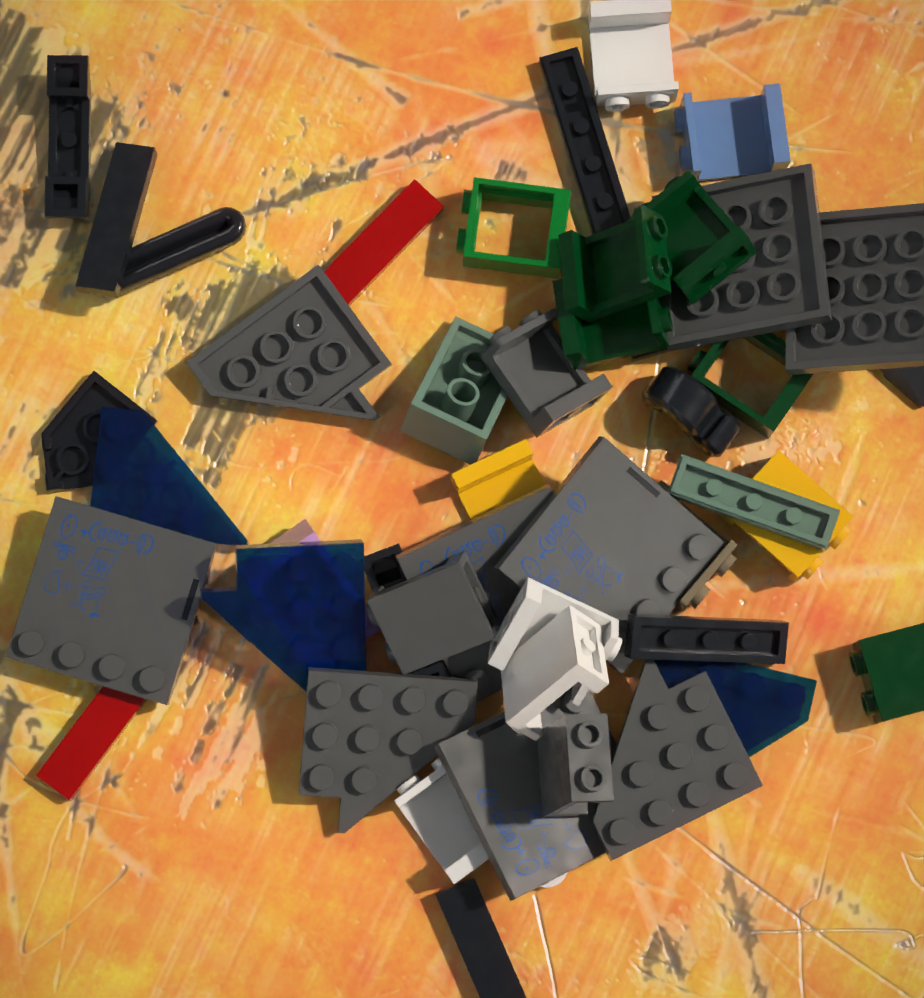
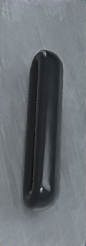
M231 207L219 208L133 246L119 296L235 245L245 235L247 226L244 216L240 211Z

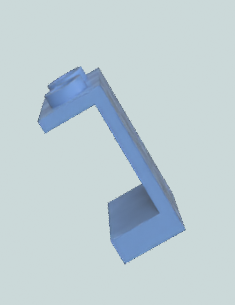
M780 83L764 85L760 95L693 102L691 92L683 93L680 107L674 108L675 128L677 132L683 131L685 146L679 147L680 167L682 171L690 170L698 182L742 178L788 168L791 162Z

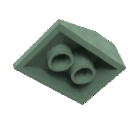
M455 316L410 404L400 432L470 465L477 462L508 397L481 358L492 345L489 339L494 334Z

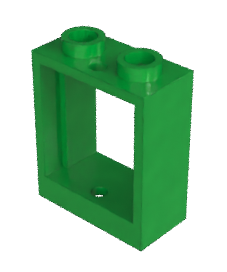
M474 177L472 190L464 189L461 214H469L467 229L459 228L456 245V253L463 254V266L559 279L561 259L558 235L566 232L571 190ZM482 200L552 209L545 261L475 252Z

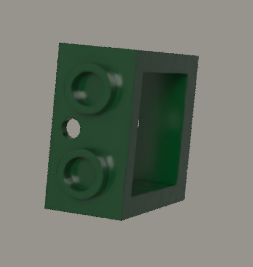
M772 332L744 337L745 340L785 366V341ZM730 340L714 343L707 353L700 349L687 370L693 373L691 376L712 393L720 407L767 439L771 437L813 376V374L792 375L763 417L705 378Z

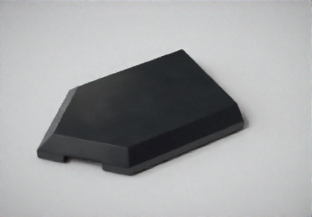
M93 371L41 433L46 470V491L106 485L158 421L101 375Z

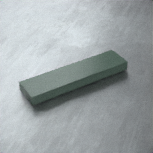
M683 454L679 458L668 489V493L673 498L822 551H826L840 513L838 509Z

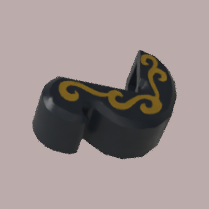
M672 366L663 367L642 391V401L648 408L660 413L665 412L690 440L710 457H720L741 432L740 423L733 415L721 409L712 393L695 378Z

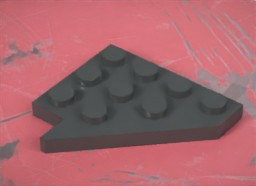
M319 265L315 266L186 362L210 396L376 421L380 416L360 391V388L392 365Z
M652 659L644 661L611 760L614 801L598 802L591 823L609 860L612 861L763 786L706 671L668 689L655 661Z
M308 667L299 795L340 798L338 833H346L438 754L434 746L469 729L475 723L477 679Z

